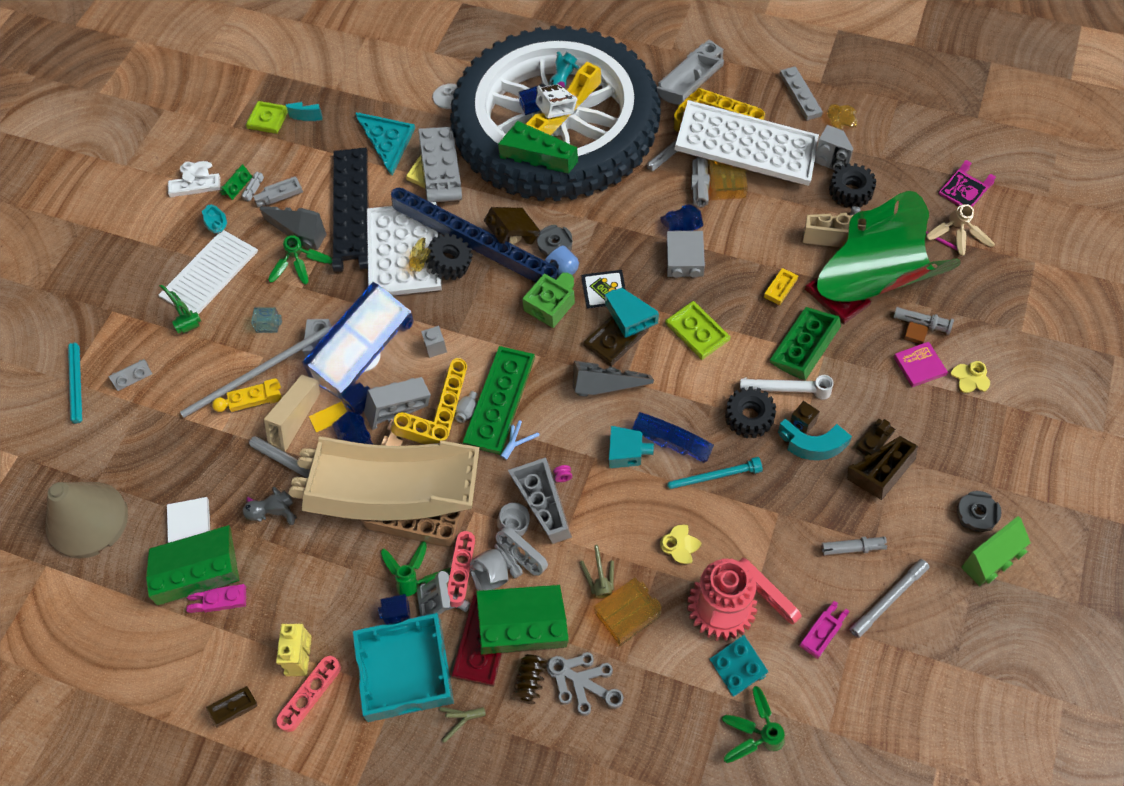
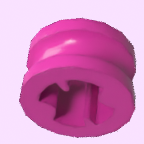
M562 465L553 470L554 475H556V482H566L572 479L570 466Z

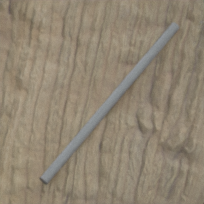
M329 325L185 408L180 411L183 418L213 402L214 399L225 395L227 392L232 391L333 332Z

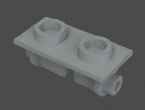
M140 359L139 362L116 373L114 372L108 377L117 391L152 375V372L146 360Z

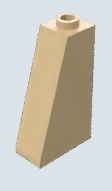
M301 375L264 418L269 444L284 452L288 449L320 394L318 380Z

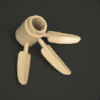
M966 204L960 205L950 214L949 223H942L927 234V239L933 240L948 232L951 225L960 227V230L956 231V245L958 253L963 256L966 251V231L964 230V225L967 224L971 228L969 232L977 240L989 247L995 246L994 242L983 231L969 222L974 217V209Z

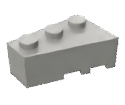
M422 377L411 378L407 381L395 382L382 387H374L368 390L364 414L371 429L374 430L378 428L377 424L386 420L390 422L398 413L411 414L427 407L431 394Z

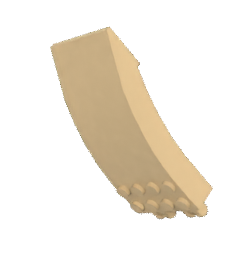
M319 436L316 450L302 449L299 454L301 458H298L297 465L300 468L310 469L309 477L292 478L291 485L293 487L288 491L290 496L303 499L302 511L351 519L410 520L472 508L479 447L441 440L437 444L386 446L355 443Z

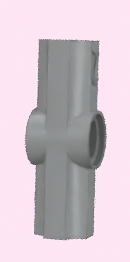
M697 157L692 163L691 190H693V205L702 208L708 205L710 175L708 174L707 160Z

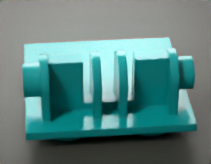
M742 635L710 658V661L733 697L757 680H763L766 674L769 673L745 635Z

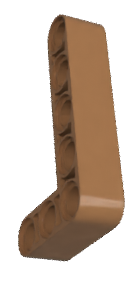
M467 510L443 514L440 521L430 518L393 520L390 524H385L388 520L361 521L365 528L369 530L451 547L456 543ZM457 514V517L453 519L449 518L450 515ZM407 524H413L408 529L404 528ZM432 528L430 532L424 533L425 529ZM447 532L452 533L449 537H442Z

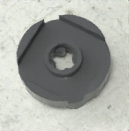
M550 225L540 231L537 245L540 252L546 255V257L560 246H566L570 251L572 250V234L567 228ZM555 239L558 242L552 243V240Z
M983 491L969 492L968 495L963 496L957 506L960 524L973 531H991L1001 518L1002 512L999 503H996L990 494ZM979 507L980 511L984 512V514L978 515L974 510Z

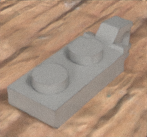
M292 177L265 187L264 191L253 197L256 205L260 207L302 193L303 190L297 177Z

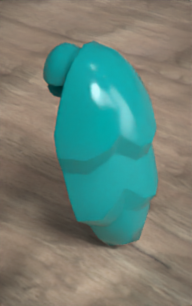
M212 204L207 205L202 210L205 227L213 233L223 232L227 225L225 213Z

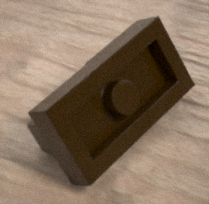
M878 419L858 443L856 449L866 456H871L886 444L896 429L890 426L891 423L887 420Z
M246 686L207 706L206 711L215 727L218 728L256 708L257 702Z

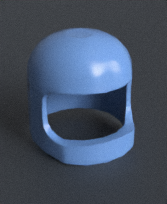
M566 246L558 247L545 259L546 262L559 266L557 270L558 276L562 273L573 275L579 267L578 258Z

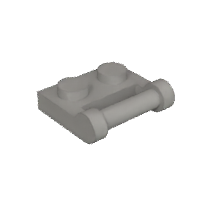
M440 571L433 580L417 588L420 616L434 613L440 615L450 608V597L447 589L449 575L445 571Z

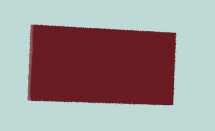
M473 595L451 676L455 679L494 687L502 653L481 654L477 595Z

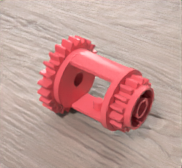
M734 559L714 561L703 571L700 583L695 582V589L690 590L691 596L688 597L687 601L690 605H688L687 611H692L689 616L690 619H696L694 627L701 625L700 633L707 630L708 638L715 634V638L718 641L720 635H723L724 640L727 641L729 635L736 639L737 632L740 635H744V628L749 630L751 627L750 623H754L755 617L753 615L757 613V609L753 608L757 605V601L753 600L756 592V582L752 572L742 562Z

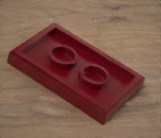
M819 276L805 286V290L831 314L840 317L842 324L850 321L870 306L872 302L868 298L857 301H833L828 299L818 291L817 283Z

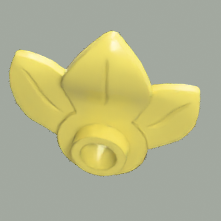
M974 361L969 365H957L951 371V376L960 379L959 389L963 393H970L976 388L986 392L990 386V380L986 376V366L980 361Z
M688 525L675 526L671 533L663 536L660 541L662 551L672 555L673 559L681 564H691L693 562L691 554L697 551L702 544L695 537L688 535ZM667 543H673L674 546L670 548L667 546Z

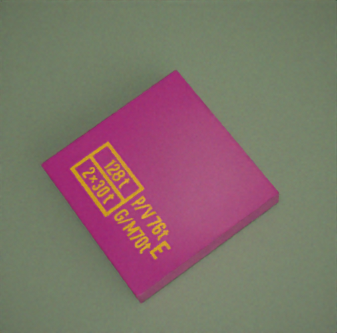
M929 342L894 354L895 361L911 387L946 376L948 373Z

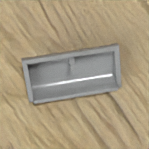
M694 51L658 83V94L667 102L677 105L681 104L723 67L724 59Z

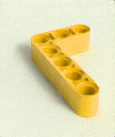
M698 88L679 105L674 114L673 127L675 131H680L688 100L764 120L765 112L761 108Z
M456 358L450 363L446 371L433 421L401 412L396 414L391 424L392 433L425 445L440 443V440L446 441L450 433L466 374V362L463 359ZM449 384L454 385L456 388L450 387ZM444 400L449 401L451 405L446 404ZM439 417H443L447 421H442ZM397 422H401L405 426L401 427L397 424ZM416 428L422 429L423 433L418 432ZM435 434L441 435L442 438H437Z

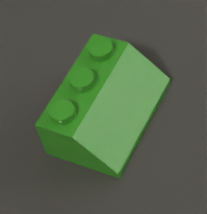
M1017 516L974 550L961 567L979 586L985 582L988 584L993 582L998 577L996 574L998 571L1002 570L1005 572L1013 565L1011 561L1014 558L1020 560L1028 553L1026 548L1031 542L1022 519Z

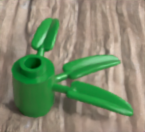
M290 235L283 241L284 250L287 255L284 259L278 261L268 281L274 282L279 278L288 266L287 259L290 256L295 257L294 266L301 282L306 285L309 282L303 260L298 257L301 252L306 253L307 258L322 263L331 264L332 258L313 249L308 251L302 249L301 240L297 236Z
M159 285L169 296L179 314L172 321L178 334L182 332L187 333L199 327L201 319L198 313H193L192 310L189 311L188 306L181 301L175 292L169 291L164 285Z
M425 541L417 548L409 566L403 565L400 567L386 549L381 551L385 565L391 574L395 575L397 593L401 596L407 597L415 594L418 584L424 582L427 584L440 572L427 575L420 580L416 579L414 568L419 569L423 562L427 549ZM451 567L441 571H445L448 575H450Z
M758 686L753 687L752 691L760 718H765L766 725H764L762 730L755 728L756 724L754 722L733 715H724L722 721L748 734L758 733L762 735V738L755 742L753 739H748L733 748L724 756L725 763L736 761L756 751L757 745L761 743L769 751H778L785 744L784 729L780 724L770 722L769 717L772 712L763 691Z

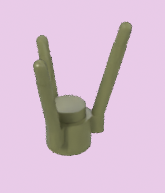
M595 545L594 549L599 574L595 584L583 561H580V565L590 585L591 593L595 594L596 598H607L612 596V591H614V561H610L608 581L603 575L599 547Z

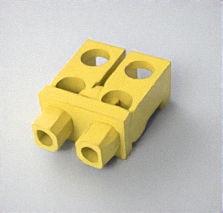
M281 624L276 663L284 668L285 676H307L309 656L307 654H310L312 636L304 628L303 624Z

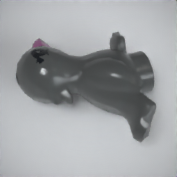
M272 487L274 494L262 501H257L247 496L246 504L242 511L246 519L261 522L262 519L266 520V514L284 516L289 525L295 523L297 517L289 509V506L294 502L285 490L280 492L277 488Z

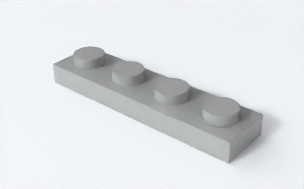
M796 66L780 70L783 82L806 121L822 117V109Z

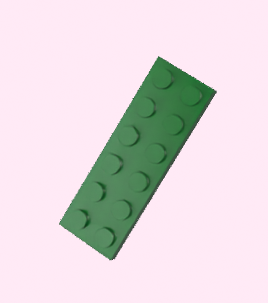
M499 346L464 437V445L479 447V450L501 455L532 369L535 354Z

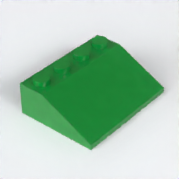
M230 525L149 548L146 575L149 598L157 605L185 598L194 593L205 592L240 581Z
M560 585L476 591L481 654L567 647L569 641L567 620Z

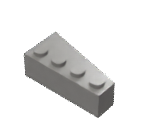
M546 457L508 470L552 544L572 538Z

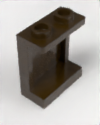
M491 207L484 218L485 224L501 244H504L509 236H522L527 244H533L540 233V229L523 208Z

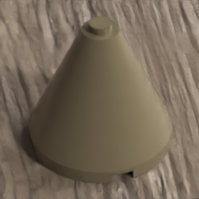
M57 482L49 488L47 493L45 530L49 542L61 554L71 558L96 556L106 546H112L122 535L128 521V507L121 494L112 486L101 482Z

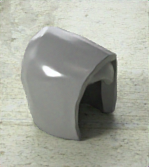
M498 549L487 550L471 560L470 572L477 591L493 590L509 581L505 558Z

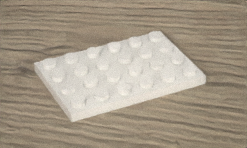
M392 206L368 208V280L370 298L442 290L441 279L437 277L438 274L435 273L433 275L431 273L432 268L428 270V263H425V254L428 246L435 236L438 237V232L396 211Z

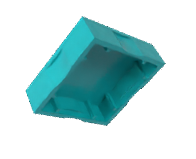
M438 613L407 619L397 624L379 625L353 631L356 661L360 671L359 688L362 713L367 722L454 704L442 625Z

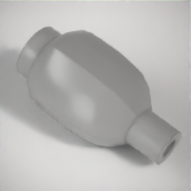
M471 391L468 396H464L459 401L454 417L456 421L464 423L471 418L476 408V392Z

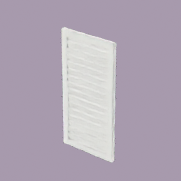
M223 230V232L218 233L166 288L169 291L175 292L181 301L188 306L189 311L192 310L193 313L197 312L199 314L258 252V249ZM164 291L159 294L160 298L174 305Z

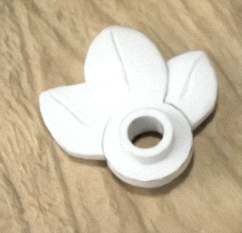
M207 161L185 162L180 167L183 180L192 183L195 177H209L208 169L212 167V164Z

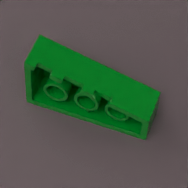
M517 121L498 143L499 154L502 159L512 158L515 162L519 163L522 161L530 162L533 166L543 165L547 166V169L568 174L578 163L577 147L520 121Z

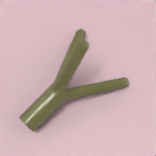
M440 707L439 710L441 712H446V718H463L442 741L444 743L447 742L467 720L486 716L484 707L468 711Z

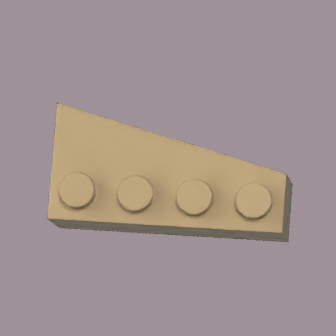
M840 213L838 216H832L831 214L807 215L803 231V243L842 248L848 240L849 221L853 215H847V213ZM863 218L858 220L859 230L866 229V220Z

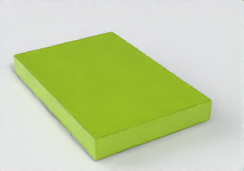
M694 301L665 320V324L701 360L727 343L731 337Z

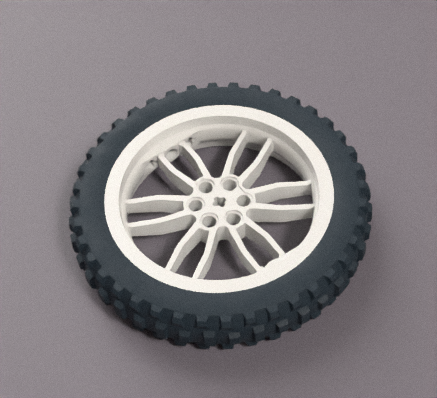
M550 26V29L545 30L538 27L535 28V31L527 32L524 30L518 36L514 37L511 34L506 37L505 41L493 43V48L484 49L481 52V57H475L471 61V67L464 69L463 77H460L456 83L457 88L453 93L454 99L451 100V128L455 143L461 151L464 160L470 163L471 169L475 173H481V178L484 181H492L493 187L497 189L506 188L507 193L511 195L520 193L521 197L526 199L534 196L537 197L538 201H545L546 198L561 201L562 197H569L570 200H574L581 194H584L586 197L591 196L593 191L597 189L602 192L608 189V185L611 183L616 185L621 182L623 175L629 176L633 172V168L638 167L643 162V157L648 155L649 147H652L655 134L659 129L661 109L657 85L652 78L651 71L646 69L644 61L642 59L637 60V54L633 50L627 51L625 44L622 42L615 43V39L611 36L605 38L598 31L590 33L587 32L586 28L573 30L571 26H565L564 29ZM558 51L563 56L566 52H569L578 59L575 64L579 68H574L571 73L572 75H576L577 71L586 62L601 68V84L599 86L602 85L603 89L591 93L551 135H561L563 141L570 144L567 129H572L588 138L596 140L588 145L577 148L578 163L569 174L547 169V166L543 165L533 166L530 162L522 161L519 163L515 162L512 158L502 159L500 158L498 143L517 121L526 124L535 114L542 113L536 104L538 92L518 83L541 75L542 83L549 86L545 75L557 73L556 55ZM509 92L523 99L512 98L503 94ZM612 96L620 105V116L615 118L598 110L588 108L596 106ZM495 104L511 111L522 113L499 126L491 119V112ZM588 123L603 125L611 129L607 132Z

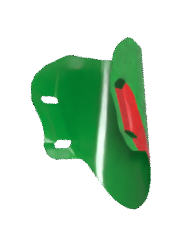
M905 191L879 207L860 211L852 216L849 221L848 240L819 274L817 288L822 296L833 301L864 300L949 272L958 267L961 261L960 259L930 263L925 248L929 210L918 193ZM899 201L898 211L894 214L895 204ZM863 218L866 220L865 230L858 229L859 219ZM932 264H936L938 267L934 268Z

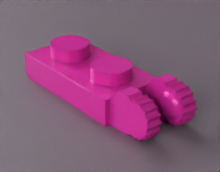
M245 584L191 594L187 596V600L203 599V604L187 605L186 611L190 613L204 611L206 613L245 607L246 586Z
M833 601L827 611L822 613L800 644L802 649L816 659H819L850 612L847 609L843 610L838 620L831 616L832 612L838 607L836 601Z

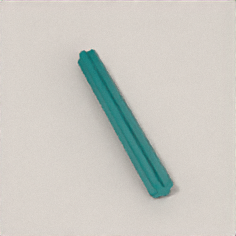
M70 343L68 345L70 421L76 424L82 422L80 346L77 343Z

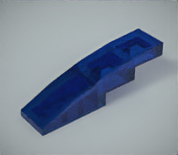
M642 412L638 413L631 428L632 430L641 431L642 436L663 448L668 446L684 456L689 454L703 463L708 461L714 444L683 428Z

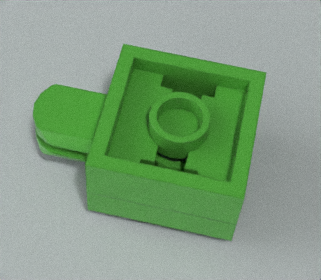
M562 273L555 280L543 274L523 297L524 311L554 328L575 303L574 290H572L574 287L573 276L570 273Z

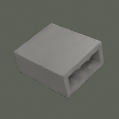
M667 231V277H704L703 231Z

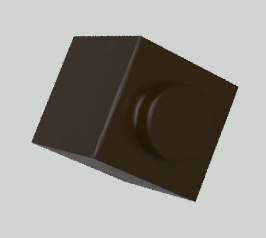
M803 400L792 413L790 423L802 433L807 434L816 424L820 411Z

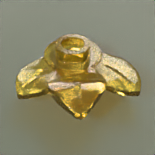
M833 104L828 108L827 116L831 119L833 127L840 130L843 129L844 125L857 127V119L854 116L857 111L853 107Z
M424 237L419 239L410 251L408 265L412 272H420L423 269L430 253V249L425 248L426 238Z

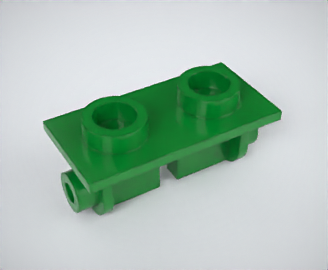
M242 164L236 169V172L220 187V193L223 196L227 194L233 200L253 176Z

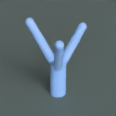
M519 420L516 428L514 425L511 426L509 443L500 456L507 460L515 446L538 437L539 433L515 442L522 423Z

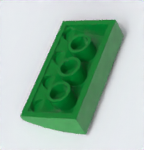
M805 307L771 357L770 363L782 371L806 381L840 329V317Z

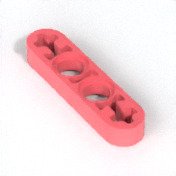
M468 531L459 533L456 540L447 587L451 607H459L465 600L470 562L475 544L474 535ZM464 539H468L466 549H462ZM465 556L468 561L466 563H459L457 557ZM455 574H462L465 579L457 582L453 576ZM455 588H459L457 600L453 599Z
M746 558L740 559L739 562H742L752 572L756 582V591L788 623L794 625L802 617L799 610Z
M324 657L277 717V725L285 732L294 731L341 670V665L335 657ZM333 664L335 668L327 671L326 665ZM322 672L328 678L325 680L319 673ZM316 679H320L322 681L321 687L318 690H312L311 683ZM301 697L308 699V703L304 708L297 707V701ZM294 708V710L300 714L297 716L295 713L291 711V709ZM291 717L292 723L290 725L285 724L284 718Z

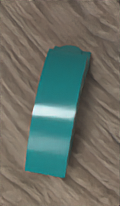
M786 419L780 423L778 429L780 437L784 441L789 442L787 450L807 460H826L832 458L849 446L852 438L838 424L821 436L806 435Z

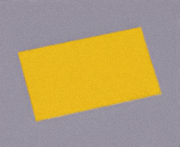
M342 401L309 416L316 433L350 417Z

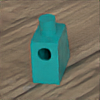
M611 426L609 468L641 465V455H653L654 443H642L641 431Z

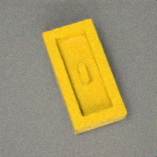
M782 268L764 293V298L781 305L798 280V275Z

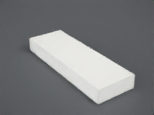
M219 173L210 174L209 177H195L192 183H188L183 179L168 181V195L170 197L220 190Z

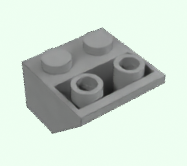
M829 125L826 126L819 138L815 163L833 170L839 169L841 165L846 167V164L850 163L853 147L843 130Z

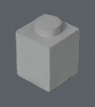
M439 326L421 331L429 358L447 352Z

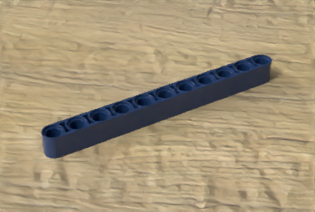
M394 188L391 191L392 207L396 211L443 235L448 233L450 237L453 234L456 235L457 239L461 237L463 243L467 242L469 244L468 248L471 247L472 250L534 282H537L543 274L555 280L557 279V268L554 265L507 241L501 244L493 234L403 188Z

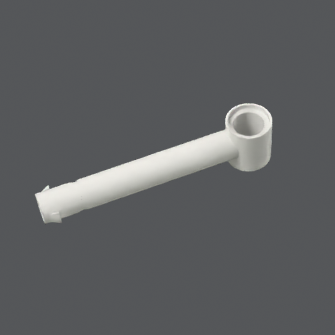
M827 375L817 377L816 381L754 380L744 378L740 380V389L745 387V390H748L749 386H753V390H757L758 387L761 388V391L814 393L819 399H827L832 392L833 380Z

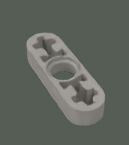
M504 527L496 534L497 543L531 574L539 576L547 569V560L512 528ZM518 547L524 550L525 555L519 552Z

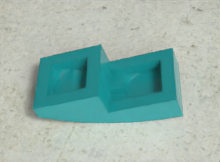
M302 102L286 104L291 119L300 121L323 120L319 104L303 106Z

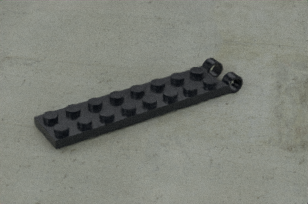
M367 147L334 151L332 258L334 272H343V261L359 259L361 270L368 269L367 209L369 208Z

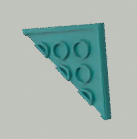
M356 112L357 120L389 174L393 176L415 130V124Z

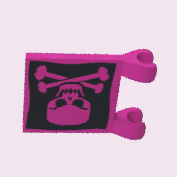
M965 160L959 170L938 194L958 206L966 204L973 207L994 184L996 176L989 174L983 183L966 174L972 163Z

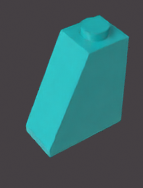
M622 287L605 294V305L625 338L658 324V311Z

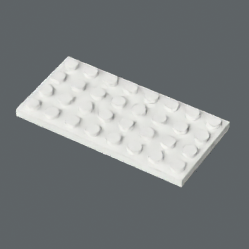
M688 100L674 150L809 186L819 135Z

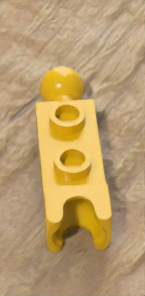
M274 378L264 381L263 384L227 392L228 399L218 397L213 400L212 407L217 412H223L229 406L230 411L234 412L269 402L270 404L277 403L282 398L279 391L281 389L280 382Z

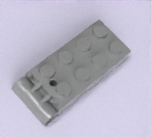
M452 128L419 129V144L427 201L446 202L462 200Z

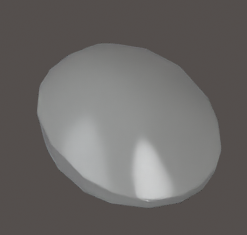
M519 503L504 505L497 518L499 531L504 527H510L518 535L523 536L528 529L530 521L528 510Z

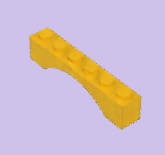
M586 62L577 71L567 89L568 92L577 98L574 111L601 84V68L589 62ZM542 112L535 114L526 124L552 135L571 114L546 118Z

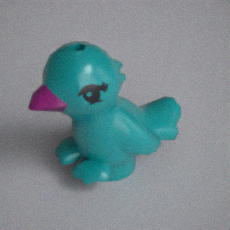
M558 51L556 55L557 73L551 77L549 86L557 84L565 89L567 77L573 72L574 68H579L575 64L578 59L569 52H566L563 56Z

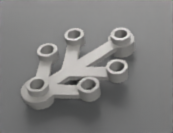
M586 652L582 656L568 660L561 656L552 657L547 664V671L550 676L557 680L560 692L559 701L563 705H568L572 701V694L567 690L565 677L573 681L579 703L578 712L582 716H587L591 712V705L587 702L584 688L605 699L606 704L612 709H617L623 704V694L618 689L608 691L589 680L599 676L604 678L610 677L613 673V668L609 663H603L600 667L577 673L570 668L580 665L584 667L592 666L594 657L591 653ZM585 657H590L591 661L589 663H585L583 659ZM561 665L562 668L560 671H556L554 666ZM608 667L610 672L605 674L602 672V669ZM568 694L570 697L567 701H564L561 698L562 695ZM612 697H617L619 701L614 704L610 701V699ZM582 705L589 707L586 712L581 711L580 708Z

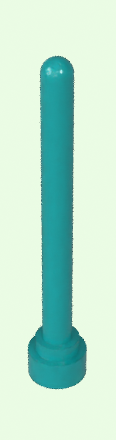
M759 456L750 458V461H747L746 464L669 481L667 487L674 489L747 471L754 474L763 472L762 463Z

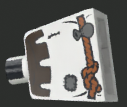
M544 83L537 87L536 104L546 118L574 113L577 98L566 89L557 84L546 86Z

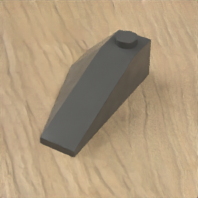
M260 207L265 221L287 236H297L301 240L302 246L307 249L318 250L327 235L318 212L304 208L292 211L291 208L280 210L278 207Z
M574 361L573 389L579 396L596 395L654 383L652 376L630 370L621 373L615 367L602 369L598 367L599 364Z

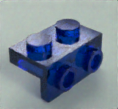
M684 205L681 209L669 211L666 215L660 217L661 223L668 227L669 231H693L704 226L701 210L693 205Z
M347 411L332 424L338 440L373 445L370 439L371 435L367 431L364 424L365 421L360 414Z

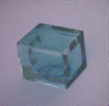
M276 307L254 308L251 324L256 333H278V328L282 324V317L279 315Z

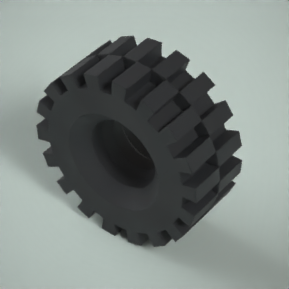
M848 163L846 167L841 165L832 175L829 187L830 196L833 195L832 199L834 201L838 200L837 204L839 205L843 203L846 208L848 205L851 208L856 205L859 208L863 204L867 205L871 201L877 181L874 179V173L870 174L871 170L869 168L865 170L864 165L858 167L857 163H854L853 166ZM846 185H855L858 189H850Z
M445 233L444 237L442 234H439L438 237L435 236L425 254V263H428V270L432 268L431 273L433 275L437 273V277L440 279L442 276L445 277V280H449L450 277L452 280H456L457 277L459 279L462 278L472 261L471 247L467 248L469 244L467 242L463 243V239L461 237L457 239L454 234L452 237L448 233ZM443 253L452 254L455 259L447 258Z
M749 386L748 390H745V387L740 389V393L736 390L727 402L725 413L727 425H730L732 431L736 429L737 435L740 436L743 433L744 438H748L749 435H752V438H757V434L760 437L763 436L765 431L768 433L774 423L776 415L774 399L772 396L768 398V392L766 391L761 393V388L758 387L757 390H753V386ZM748 408L754 409L758 412V416L756 418H748L743 415V410Z

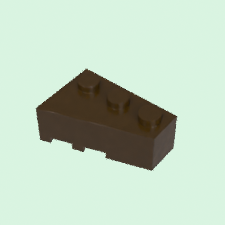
M899 436L879 448V451L871 456L867 455L859 463L850 465L848 467L847 480L878 499L883 500L915 461L918 446Z

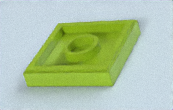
M258 101L246 123L247 129L278 134L288 113L285 105Z

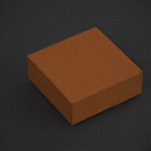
M910 321L904 340L920 345L923 344L928 327Z

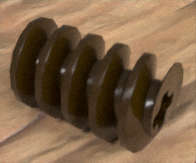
M525 654V657L521 659L522 666L519 667L521 674L517 675L516 679L518 682L514 685L517 691L512 693V697L523 703L536 704L533 699L540 698V695L535 690H542L543 688L537 682L544 681L545 679L539 674L546 673L547 671L541 666L547 665L549 661L537 655Z

